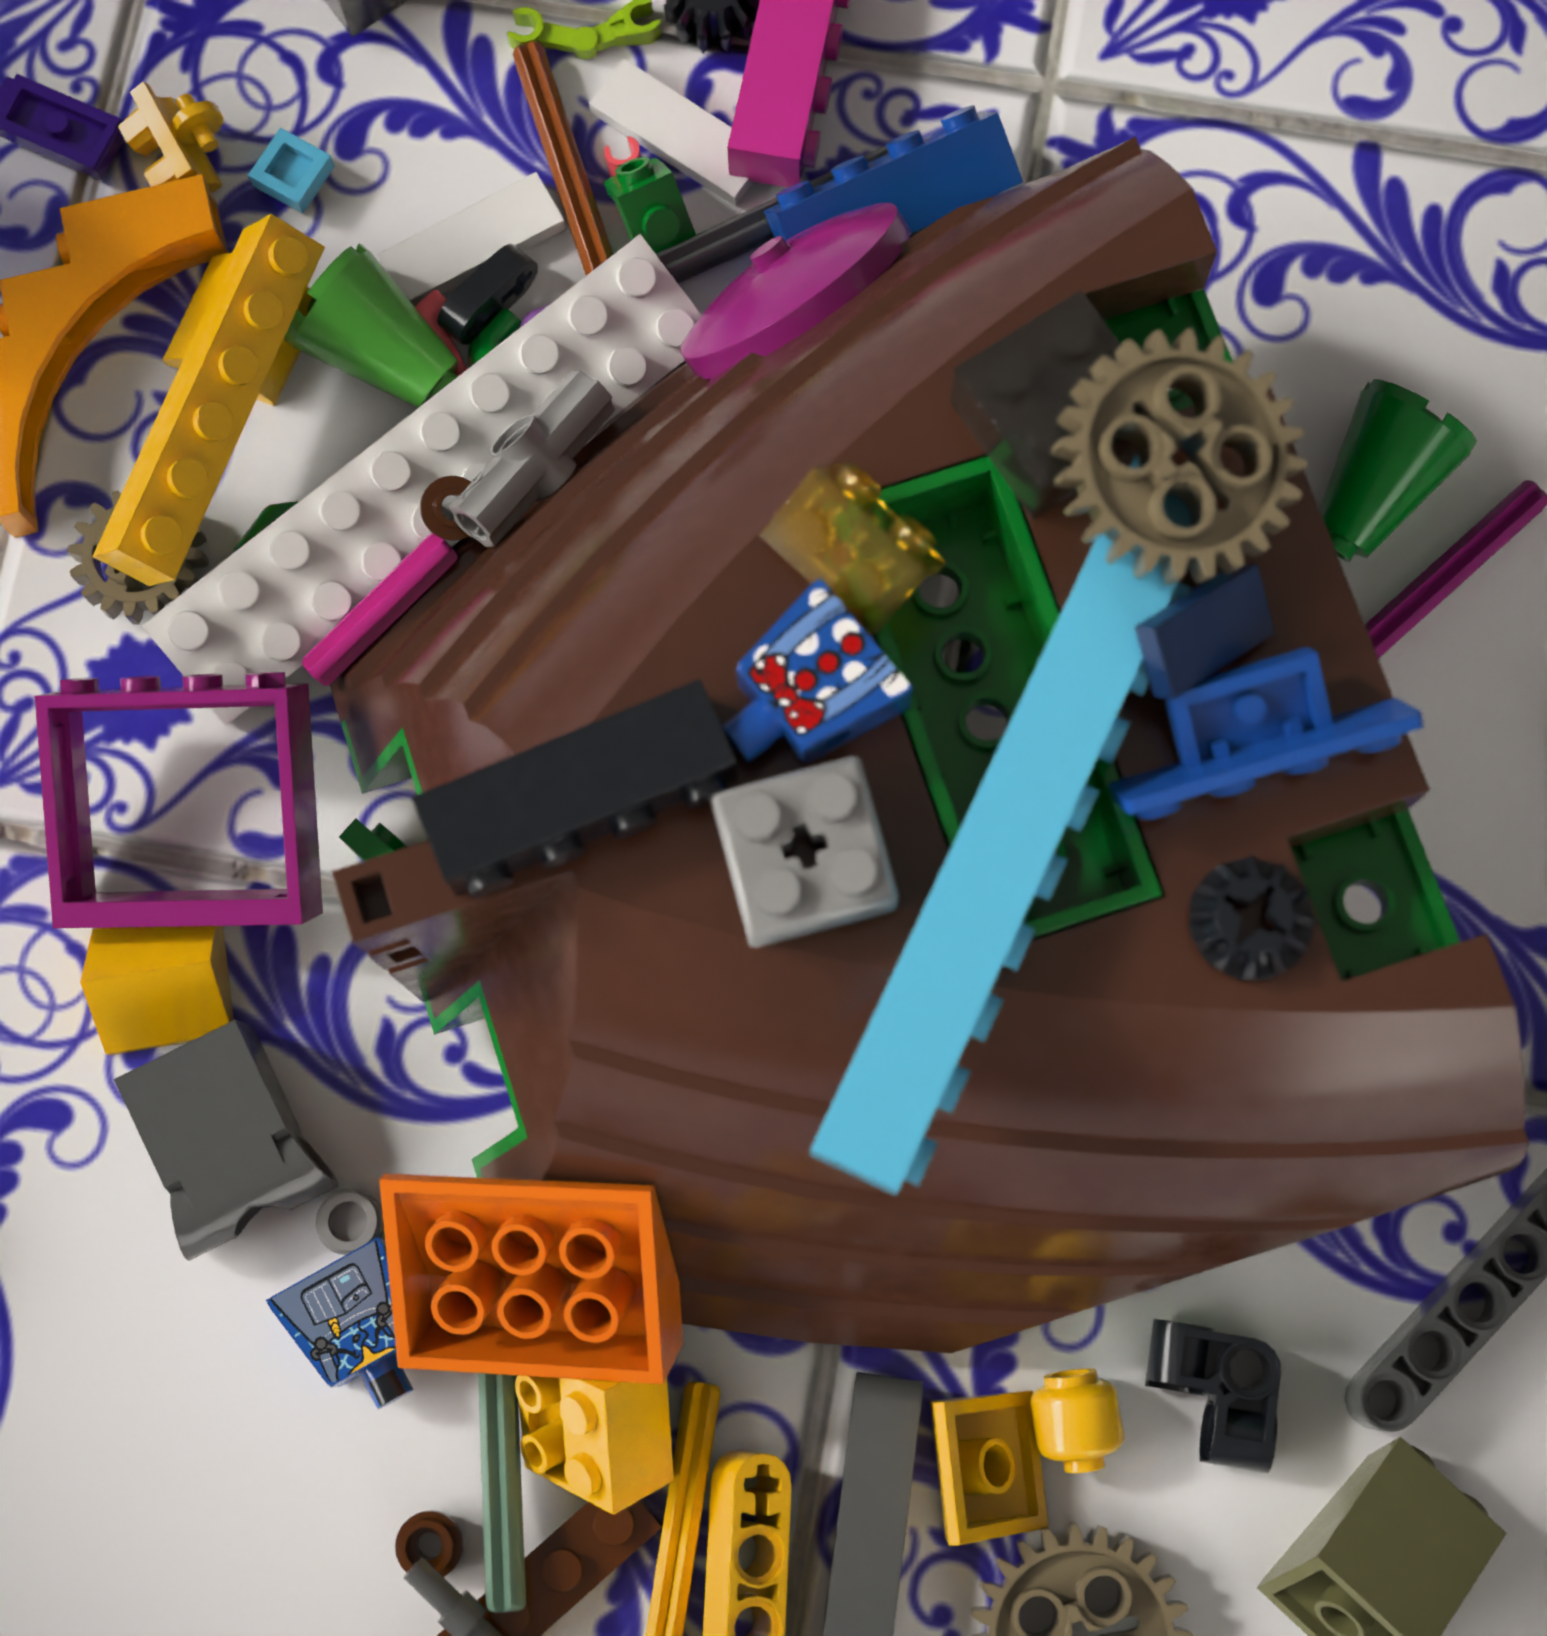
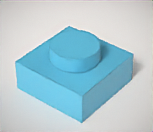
M280 127L248 174V177L253 187L303 214L335 165L331 155Z

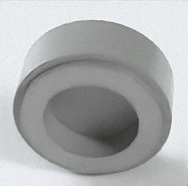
M357 1189L336 1191L323 1201L317 1212V1234L321 1242L329 1250L347 1255L377 1237H382L384 1232L382 1207L372 1195Z

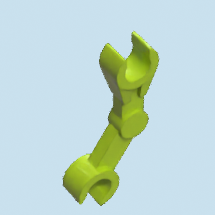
M632 0L607 19V22L594 27L583 26L578 29L544 22L542 16L535 9L520 7L513 10L515 24L533 27L534 31L528 35L507 31L509 44L513 49L519 45H526L531 41H537L543 47L575 53L581 59H591L599 51L614 45L634 46L651 44L661 36L662 28L660 19L644 26L635 24L636 19L653 14L652 0Z

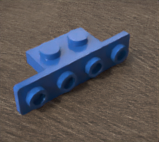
M1305 647L1211 675L1175 699L1164 698L1179 762L1113 781L1108 784L1111 800L1127 815L1136 814L1138 818L1142 819L1159 818L1181 809V800L1208 792L1216 797L1240 794L1252 789L1256 785L1255 778L1281 770L1285 774L1290 775L1313 772L1328 765V756L1351 749H1356V751L1363 753L1390 749L1402 742L1401 734L1423 728V718L1420 710L1397 698L1331 716L1318 652Z

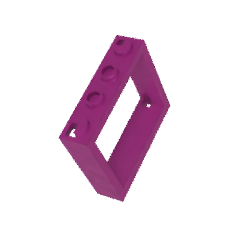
M285 672L245 674L246 685L223 686L222 674L182 676L183 687L162 688L160 676L120 678L121 689H99L98 678H73L60 680L61 691L34 696L53 929L301 925L323 914L308 683L286 684ZM275 706L287 889L96 892L82 712Z

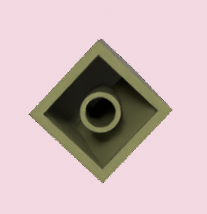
M1399 1437L1366 1457L1262 1579L1257 1589L1308 1636H1441L1507 1533L1488 1516L1486 1509L1479 1501L1470 1495L1462 1493L1435 1468L1434 1462L1425 1452L1409 1445L1402 1437Z

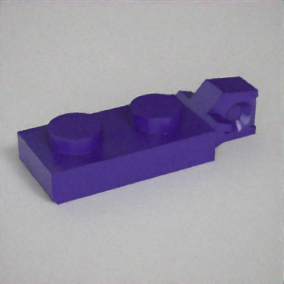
M16 74L14 79L6 77L2 85H0V137L99 180H103L124 141V137L118 128V125L124 121L117 116L19 74Z

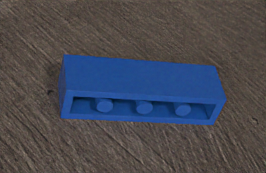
M975 105L964 107L941 118L940 121L943 129L923 138L920 130L904 134L888 142L886 147L889 153L868 163L865 155L833 167L831 172L834 179L812 188L808 180L780 191L776 194L779 204L764 210L774 238L782 236L786 241L792 236L834 216L873 204L887 202L896 205L910 227L911 234L928 227L958 207L993 197L1023 183L998 112L977 113Z

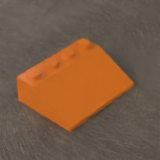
M386 1173L379 1179L398 1368L664 1384L683 1346L680 1283L654 1185Z

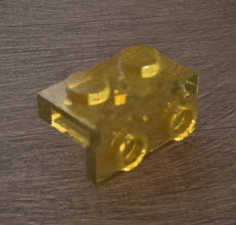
M840 463L814 466L760 535L811 584L821 577L869 636L877 634L922 579L936 575L946 562L932 549L936 544L932 534L912 517L901 514L898 517L878 498L882 493L880 486L861 468L850 463L845 466Z

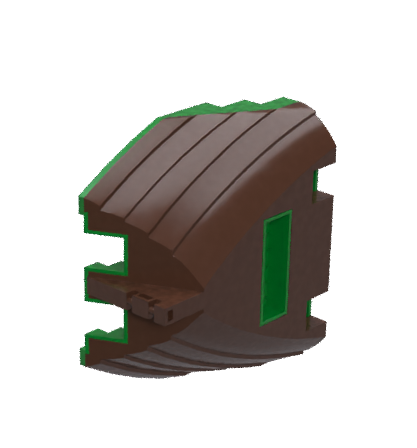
M1136 137L1061 171L999 195L956 208L901 244L902 252L878 279L856 297L811 329L770 354L761 356L752 352L712 379H703L701 376L696 377L688 363L668 373L598 429L596 434L573 458L576 462V467L568 480L550 496L541 501L534 502L495 547H485L478 540L470 536L461 539L452 547L458 556L457 562L330 685L362 794L410 778L413 779L417 794H420L700 678L720 725H723L751 703L738 686L736 667L806 589L821 577L913 687L910 708L901 715L809 764L803 765L781 738L749 763H746L729 744L737 762L739 780L727 784L728 788L851 756L860 758L899 894L897 908L890 913L757 948L751 947L747 940L712 803L696 809H687L683 802L656 813L658 822L641 833L623 839H616L613 832H610L584 843L586 852L577 859L548 869L543 868L541 861L512 873L514 882L508 887L480 898H471L469 891L458 896L454 894L444 881L429 840L332 871L353 944L363 952L368 951L369 957L384 970L388 969L389 974L425 1003L434 1035L484 1018L486 1019L518 1128L471 1159L477 1178L654 1185L680 1283L682 1324L809 1343L954 1353L1263 1252L1328 1233L1512 1171L1521 1164L1526 1156L1529 1140L1524 1130V1072L1516 1006L1487 934L1460 942L1409 812V809L1426 795L1430 789L1408 733L1401 734L1402 742L1387 750L1363 753L1356 751V749H1351L1328 756V765L1319 770L1297 775L1285 774L1281 770L1255 778L1256 785L1246 792L1225 797L1212 796L1208 792L1181 800L1182 808L1172 814L1159 818L1142 819L1138 818L1136 814L1127 815L1111 800L1108 784L1179 762L1164 698L1154 697L1150 682L1143 696L1130 691L1127 692L1117 714L1118 717L1131 722L1112 764L1097 758L1086 782L1087 785L1100 790L1081 832L1066 826L1054 851L1055 854L1068 859L1049 902L1034 895L1022 923L1036 929L1017 972L1002 965L990 991L991 994L1004 999L985 1042L970 1036L957 1064L971 1070V1073L952 1114L937 1108L924 1136L937 1142L938 1145L919 1186L904 1180L895 1197L810 1156L813 1142L1004 736L1003 734L993 740H982L975 737L966 725V716L974 708L988 705L1002 712L1008 728L1094 544V541L1085 544L1082 540L1086 529L1093 522L1089 514L1085 513L1066 517L1064 510L1079 497L1077 488H1063L1054 485V479L1062 471L1072 466V461L1051 454L1052 447L1061 438L1074 435L1056 422L1058 416L1066 407H1080L1069 394L1070 391L1082 378L1095 382L1089 369L1103 355L1116 363L1115 351L1128 339L1136 343L1143 352L1145 340L1154 331L1161 330L1167 339L1170 349H1172L1176 339L1186 329H1193L1197 351L1203 352L1218 335L1223 337L1204 289L1218 251L1193 188L1165 160L1150 150L1141 149ZM1225 343L1223 359L1232 363V358ZM1270 387L1265 394L1272 402L1275 401L1276 398L1274 396L1272 388ZM1173 389L1168 391V401L1172 409L1182 417L1194 418V404L1190 397L1180 390ZM1137 404L1133 405L1134 414L1144 417L1143 408ZM1280 416L1279 419L1282 427H1287L1283 416ZM1120 437L1112 438L1111 448L1116 460L1122 465L1130 467L1134 456H1139L1136 447L1127 439ZM1293 443L1286 447L1287 454L1298 456ZM1180 447L1169 456L1172 462L1179 468L1189 459L1185 451ZM1220 447V462L1224 469L1233 476L1244 478L1245 466L1241 456L1233 449ZM1303 469L1295 476L1285 478V481L1294 485L1302 492L1301 499L1289 507H1278L1290 521L1288 526L1275 535L1264 532L1270 547L1253 558L1242 551L1244 563L1258 564L1275 633L1212 675L1309 647L1318 652L1331 716L1394 697ZM1216 498V508L1225 510L1224 501ZM1217 563L1213 577L1223 572ZM1187 564L1183 578L1178 582L1194 590L1203 583H1196ZM943 575L955 581L959 588L960 596L949 606L935 607L923 600L919 593V586L930 576ZM953 641H971L982 652L983 663L973 672L958 673L951 670L945 664L942 651ZM798 836L793 838V849L783 853L785 859L791 857L798 858L802 868L807 869L816 866V854L820 850L825 849L822 843L812 844L808 836ZM1253 855L1260 860L1273 864L1286 865L1288 872L1301 885L1308 888V898L1312 913L1316 917L1307 952L1286 972L1274 978L1261 981L1235 979L1213 968L1197 950L1190 934L1188 920L1192 896L1202 879L1222 862L1243 859ZM1362 885L1376 892L1382 907L1380 917L1376 922L1361 923L1349 916L1344 907V894L1347 888ZM1266 892L1248 906L1240 905L1237 902L1231 904L1234 906L1232 910L1242 918L1241 924L1238 927L1240 933L1235 940L1237 945H1240L1243 939L1247 936L1250 937L1257 929H1263L1269 933L1272 931L1277 932L1272 929L1273 924L1264 917L1265 910L1268 907L1266 901L1270 896Z

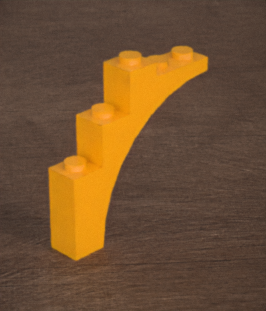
M203 174L59 208L64 232L56 233V242L64 265L0 280L3 304H0V331L3 335L0 338V524L14 538L38 532L34 485L39 442L53 399L79 354L106 322L143 292L185 269L209 262L213 255L228 253L217 201Z

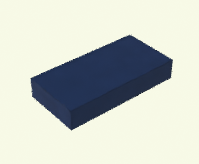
M1244 563L1242 567L1228 575L1224 571L1135 626L1154 697L1167 699L1177 698L1275 633L1257 563Z

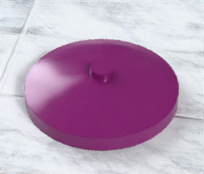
M887 202L873 204L834 216L792 236L786 241L782 236L769 240L752 253L750 260L753 264L739 274L700 316L682 342L681 355L696 377L701 376L703 379H712L752 352L761 356L770 354L833 314L878 279L901 254V244L910 238V227L896 205Z

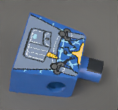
M377 1237L266 1300L271 1311L322 1379L331 1388L341 1387L361 1376L377 1409L395 1402L414 1390L403 1368H398L385 1238Z

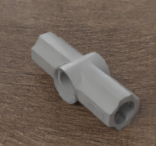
M581 370L572 371L532 415L524 416L511 425L493 444L490 450V455L493 459L449 507L456 524L468 536L475 538L485 547H495L534 502L545 499L559 489L568 480L576 467V462L573 460L575 455L615 411L611 401L612 396L598 380L590 378Z

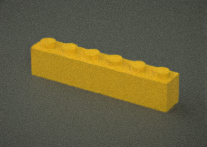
M269 214L243 229L92 556L93 558L147 586L176 579L325 249L323 245L273 214Z

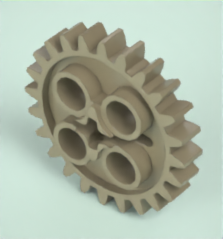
M1186 329L1176 339L1172 349H1170L1167 339L1161 330L1154 331L1145 340L1143 352L1136 343L1128 339L1115 351L1116 363L1103 355L1089 369L1095 382L1082 378L1072 388L1069 394L1080 407H1066L1057 418L1056 422L1074 435L1061 438L1052 447L1051 454L1072 461V466L1062 471L1054 479V485L1063 488H1077L1079 497L1064 510L1066 517L1085 513L1089 514L1093 522L1086 529L1082 540L1086 544L1104 534L1112 540L1106 556V562L1110 565L1127 552L1134 554V577L1141 579L1151 572L1157 563H1161L1165 585H1172L1182 579L1187 564L1197 584L1204 583L1215 575L1216 563L1228 575L1244 565L1242 551L1254 558L1270 547L1264 532L1275 535L1288 526L1290 521L1278 507H1289L1301 499L1302 492L1294 485L1285 481V478L1295 476L1305 469L1307 461L1298 456L1287 454L1286 447L1304 436V429L1282 427L1279 419L1280 416L1294 405L1292 398H1284L1272 402L1269 400L1265 393L1272 386L1276 378V374L1273 371L1263 374L1255 380L1246 374L1253 355L1249 350L1238 356L1232 363L1224 360L1225 343L1222 336L1218 335L1203 352L1197 351L1193 329ZM1168 389L1180 390L1190 397L1194 404V418L1182 417L1172 409L1168 401ZM1137 404L1143 408L1144 417L1134 414L1133 405ZM1120 437L1127 439L1136 447L1140 459L1139 468L1124 466L1116 460L1111 448L1112 438ZM1178 447L1184 450L1189 458L1180 468L1169 457ZM1220 447L1233 449L1241 456L1245 466L1244 478L1233 476L1224 469L1220 462ZM1165 495L1177 497L1185 503L1191 519L1189 528L1176 526L1167 518L1163 508ZM1215 497L1224 501L1225 510L1216 508Z
M1075 1522L1069 1523L1066 1542L1058 1543L1055 1535L1047 1526L1041 1529L1042 1548L1034 1551L1021 1538L1018 1539L1016 1543L1022 1560L1015 1566L1008 1560L998 1556L995 1562L1005 1576L1002 1583L997 1584L992 1581L981 1580L979 1584L987 1596L993 1599L991 1607H972L970 1611L973 1618L987 1625V1632L978 1633L973 1636H1073L1071 1625L1076 1622H1081L1088 1631L1095 1632L1114 1625L1129 1616L1137 1617L1138 1625L1135 1628L1098 1636H1193L1189 1630L1174 1627L1172 1621L1189 1610L1187 1604L1183 1601H1166L1164 1599V1596L1176 1583L1174 1577L1166 1574L1151 1579L1149 1576L1158 1559L1153 1553L1149 1551L1133 1562L1130 1558L1134 1539L1124 1535L1114 1548L1111 1549L1108 1547L1107 1528L1097 1525L1090 1542H1084L1081 1530ZM1098 1576L1113 1577L1119 1589V1596L1115 1605L1106 1612L1097 1613L1089 1610L1085 1604L1084 1597L1087 1585ZM1042 1596L1052 1601L1055 1611L1051 1625L1042 1632L1032 1633L1025 1631L1019 1624V1612L1022 1605L1032 1597Z

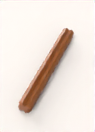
M531 41L514 49V63L585 275L587 276L613 255V251L544 47L540 42Z

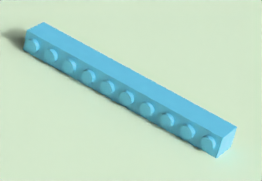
M1134 456L1130 468H1139V456ZM1165 495L1163 508L1167 518L1176 526L1189 528L1191 519L1185 503L1177 497ZM1105 534L1094 541L810 1149L811 1157L895 1197L904 1180L919 1186L938 1145L937 1142L924 1136L937 1108L952 1114L971 1073V1070L957 1064L969 1037L971 1036L985 1042L1004 999L991 994L990 991L1002 965L1017 972L1036 929L1022 923L1034 895L1049 902L1068 859L1055 854L1054 851L1066 826L1081 832L1100 790L1087 785L1086 782L1097 758L1112 764L1131 722L1118 717L1117 714L1127 692L1130 691L1143 696L1150 682L1135 626L1192 590L1191 587L1178 581L1172 585H1165L1161 563H1157L1151 572L1141 579L1134 577L1135 555L1129 552L1110 565L1106 562V556L1112 540Z

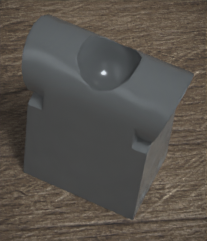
M233 1020L114 1079L161 1182L170 1193V1207L175 1235L180 1250L188 1261L238 1237L248 1222L263 1207L274 1206L293 1210L339 1187V1182L331 1169L301 1135V1129L254 1026Z

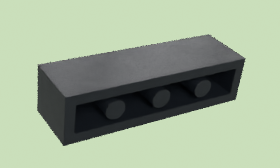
M700 678L411 798L445 883L456 896L469 891L471 898H480L508 887L514 882L512 873L541 861L543 868L548 869L577 859L586 852L584 843L610 832H613L616 839H623L641 833L658 822L656 813L683 802L687 809H696L712 803L711 797L714 793L729 789L727 784L739 780L737 762Z

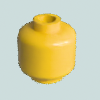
M1094 1368L1069 1369L1045 1375L1043 1377L1044 1386L1038 1388L1030 1400L1039 1453L1047 1459L1063 1461L1064 1470L1067 1473H1085L1104 1468V1456L1118 1450L1124 1441V1430L1116 1387L1111 1382L1098 1378L1097 1370Z

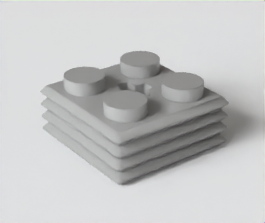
M847 757L721 790L712 795L711 802L747 940L751 947L757 948L896 910L899 894L863 765L859 757ZM808 836L812 844L822 843L825 849L820 850L816 854V866L803 869L798 858L791 857L785 859L783 853L793 849V838Z

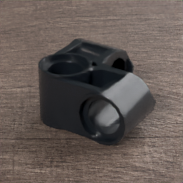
M1154 1319L1145 1386L1205 1396V1393L1208 1394L1200 1431V1462L1269 1473L1276 1447V1411L1281 1379V1362L1275 1350L1266 1342L1255 1338L1213 1332L1214 1329L1209 1327ZM1243 1349L1254 1351L1262 1362L1263 1372L1261 1378L1255 1385L1249 1388L1239 1387L1230 1375L1231 1360L1237 1352Z

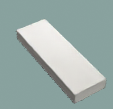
M623 58L589 102L591 114L625 136L635 138L639 145L732 205L736 206L753 184V181H749V178L729 175L727 147L732 127Z
M534 172L378 253L377 256L383 268L416 308V305L433 290L443 294L462 284L503 246L511 243L524 252L566 230V224L537 172Z

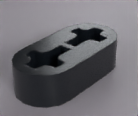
M510 243L503 246L447 298L438 315L437 323L439 327L460 344H470L502 308L509 310L527 292L537 275V262L514 244Z

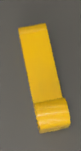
M742 1449L733 1450L720 1457L713 1467L710 1483L703 1636H735L734 1627L736 1619L748 1607H750L753 1613V1625L747 1636H785L792 1485L790 1473L786 1465L776 1456ZM757 1475L756 1488L751 1487L745 1491V1478ZM757 1513V1522L742 1520L741 1514L755 1515ZM752 1536L756 1542V1556L752 1564L745 1570H742L738 1560L739 1548L745 1539Z

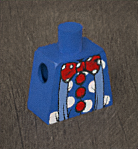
M820 577L806 589L736 667L738 686L751 703L721 725L729 744L746 763L752 761L781 738L796 758L805 765L901 715L910 708L913 687Z

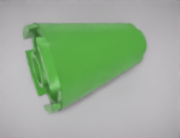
M358 244L356 250L352 246L344 250L319 276L307 292L313 297L307 308L309 313L307 316H304L297 310L284 337L285 341L295 349L417 408L458 377L454 374V371L459 361L371 251L362 244Z

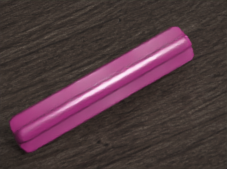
M429 534L303 657L302 664L308 673L324 686L331 685L457 562L458 556L455 550L444 539L434 534Z

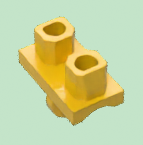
M144 81L130 91L138 108L124 122L118 125L119 130L127 144L135 152L146 157L160 147L164 156L145 170L144 176L149 185L154 186L203 174L212 193L222 187L223 184L206 153L212 152L218 147V142L214 135L224 123L223 115L218 106L210 101L195 102L193 96L189 93L179 96L176 100L172 97H157L150 85Z

